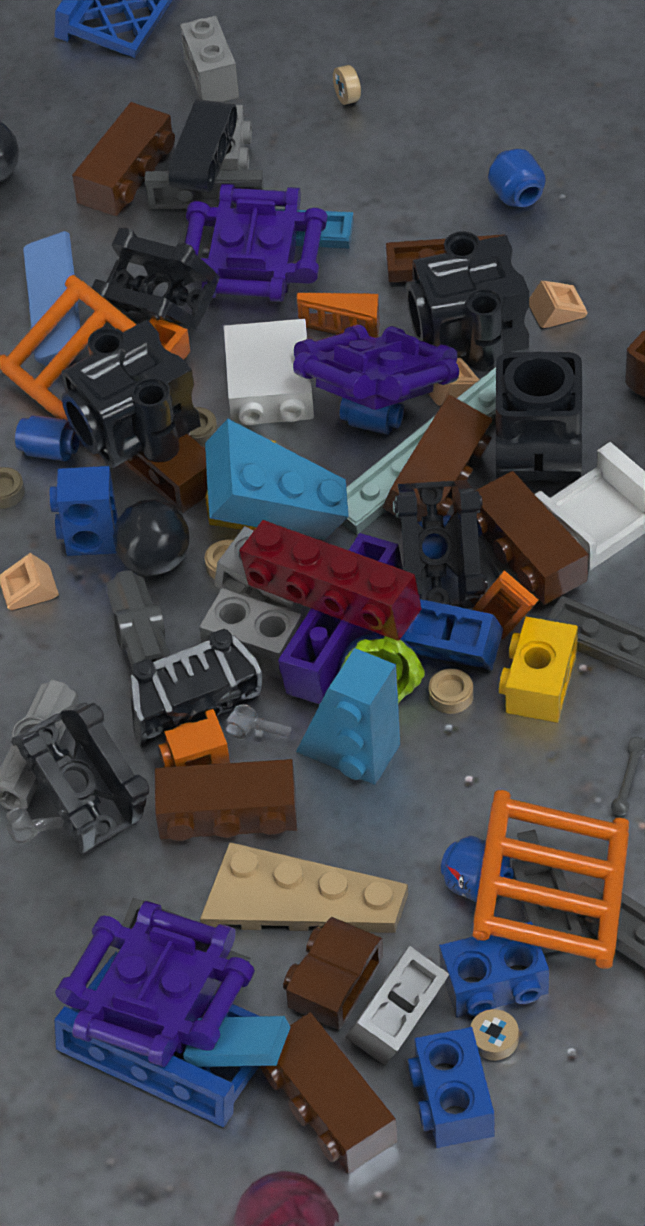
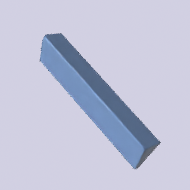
M66 231L32 242L23 248L31 329L67 289L65 287L67 278L75 275L70 234ZM78 301L34 350V358L37 362L47 366L79 330L81 325Z

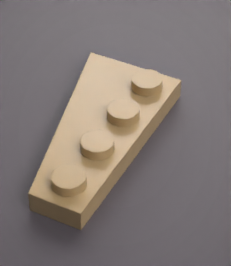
M230 842L204 907L200 922L213 927H217L219 924L241 925L242 930H261L262 925L289 926V931H308L311 926L323 927L330 917H334L367 932L395 933L408 897V884Z

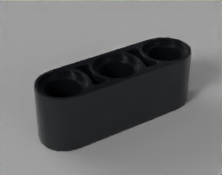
M202 99L195 100L170 161L168 178L171 188L206 193L212 191L236 129L237 107L235 104Z

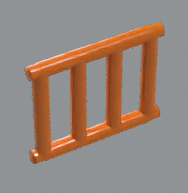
M75 275L67 278L65 282L67 289L8 356L5 354L0 355V370L55 418L65 420L68 419L62 401L48 390L62 374V370L66 369L87 346L90 335L97 329L102 328L107 322L122 332L137 325ZM80 299L94 313L35 379L20 366Z
M505 790L495 791L490 810L472 936L477 940L484 941L488 940L490 935L595 959L597 967L602 969L611 968L616 950L629 839V821L625 818H615L613 822L603 821L510 799L511 794ZM508 818L609 841L607 861L507 838ZM504 856L603 879L602 900L501 877L502 858ZM497 895L600 919L597 940L494 916Z

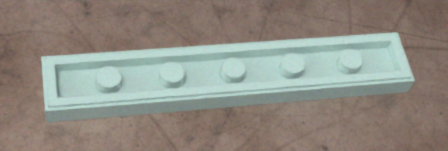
M496 367L457 398L491 417L493 420L490 426L496 422ZM434 417L346 487L349 517L342 525L358 535L386 512L382 507L392 485Z

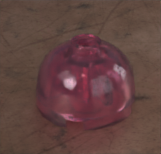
M281 1170L269 1173L251 1183L240 1196L234 1214V1226H334L335 1220L339 1223V1214L325 1190L317 1181L296 1171Z

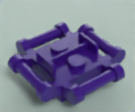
M221 184L218 207H209L206 203L194 201L188 205L186 219L189 223L185 243L191 245L198 256L203 227H214L209 258H201L220 277L212 298H216L217 294L270 297L271 302H283L285 293H288L290 283L310 284L318 278L319 265L316 261L321 231L326 228L327 213L320 208H309L305 212H299L301 203L300 188L288 187L287 191L240 189L235 188L234 184ZM275 206L285 207V211H276ZM297 231L305 232L301 260L293 263L297 244Z
M357 324L346 328L344 333L321 340L306 339L299 341L295 344L293 350L295 357L293 371L296 375L305 379L316 378V387L373 410L433 392L434 384L446 385L457 381L460 374L458 364L456 363L457 352L454 348L446 345L437 347L420 341L415 337L407 335L404 330L394 326L387 327L382 336L374 338L368 335L365 327Z
M145 901L141 905L137 921L132 929L122 926L119 921L110 916H100L92 928L93 937L69 977H64L55 990L56 997L62 1003L81 1010L73 1025V1037L87 1042L93 1038L148 1056L150 1063L162 1067L169 1063L174 1052L182 1054L186 1045L205 1051L213 1050L221 1035L219 1028L241 987L248 986L255 973L254 967L242 958L231 957L229 960L226 959L235 940V928L219 924L217 927L162 911L161 905ZM195 941L210 945L207 952L196 950ZM109 946L120 949L97 990L86 988Z

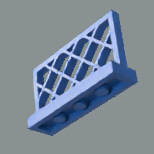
M62 0L55 10L54 37L68 42L71 36L75 35L136 58L173 0H118L119 3L102 6L99 0ZM148 7L151 13L150 16L135 19L132 10ZM124 12L128 20L111 24L107 16ZM100 18L103 26L91 28L83 25V22ZM133 30L136 38L133 43L119 39L116 34Z
M115 951L88 986L89 989L97 990L118 952ZM232 1004L226 1017L259 1016ZM64 1006L54 1019L56 1050L221 1127H225L234 1114V1102L259 1068V1066H236L238 1073L229 1082L212 1074L209 1067H197L186 1062L185 1059L181 1060L175 1056H172L169 1063L162 1067L150 1063L148 1056L93 1038L87 1042L73 1037V1025L78 1013L81 1011L73 1007L70 1009Z

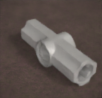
M50 680L48 683H42L26 717L20 719L14 725L12 738L60 713L65 708L78 704L77 692L70 689L63 682ZM62 720L55 723L58 730L57 744H59L66 729ZM11 745L0 768V804L4 808L19 812L22 808H28L37 790L39 781L32 770H27V762L21 756L16 745Z

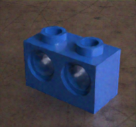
M110 466L58 469L57 486L50 487L51 512H59V514L55 515L57 540L64 539L67 556L117 554L113 534L118 520Z
M420 599L422 610L402 636V639L412 646L417 655L493 670L503 633V627L494 614Z
M490 935L488 940L484 941L469 937L439 945L440 968L449 973L444 983L456 1018L466 1015L477 1016L483 1011L512 1003L528 1004L536 1001L543 995L549 994V967L542 948L539 946ZM523 965L527 968L524 970H514L510 967ZM468 977H477L481 979L478 982L464 981V979Z
M468 1027L414 1038L415 1057L407 1059L409 1074L413 1088L422 1087L425 1101L418 1102L423 1131L432 1130L436 1148L495 1137L494 1110L473 1028ZM441 1063H448L454 1066L449 1070L435 1068L436 1065ZM451 1106H459L464 1108L465 1111L451 1114L446 1112L445 1109Z

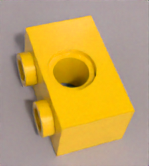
M525 616L521 633L514 632L511 638L509 659H513L511 668L504 667L500 677L499 694L505 695L506 713L559 722L577 655V625Z

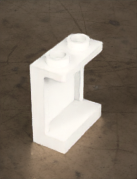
M305 319L224 326L231 420L240 425H256L313 419L311 379L300 377L293 371L295 360L294 346L297 342L307 339Z
M611 442L597 450L596 468L551 498L542 491L535 493V496L589 554L588 571L645 534V471Z

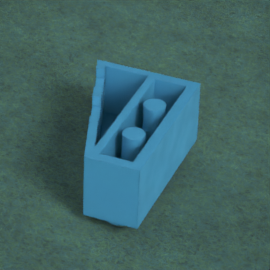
M227 419L206 441L205 451L210 519L257 527L262 520L312 538L325 540L349 517L346 479L230 419Z
M354 648L328 688L296 752L338 769L351 779H362L376 785L400 746L396 664Z

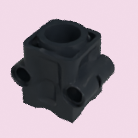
M459 231L452 233L445 239L443 254L412 260L413 280L406 283L407 305L415 337L420 341L437 347L446 345L454 348L457 352V358L467 357V362L472 368L483 372L491 371L496 367V360L499 355L529 349V332L524 323L525 315L529 308V289L524 277L512 266L513 249L507 235L479 240L471 232Z
M148 320L124 332L113 327L97 329L88 338L90 356L62 370L66 391L61 397L62 405L72 429L84 447L92 454L96 455L99 453L111 468L142 452L147 459L153 462L171 460L180 450L179 438L201 427L199 411L192 402L194 387L192 369L180 356L167 351L162 346L159 332Z
M507 352L499 355L496 360V479L511 471H514L523 482L545 480L558 484H572L581 478L582 360L579 355L572 352Z

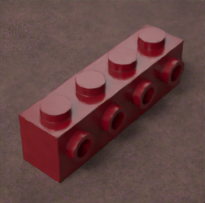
M265 520L260 522L239 550L249 586L397 641L402 638L422 610L415 574Z

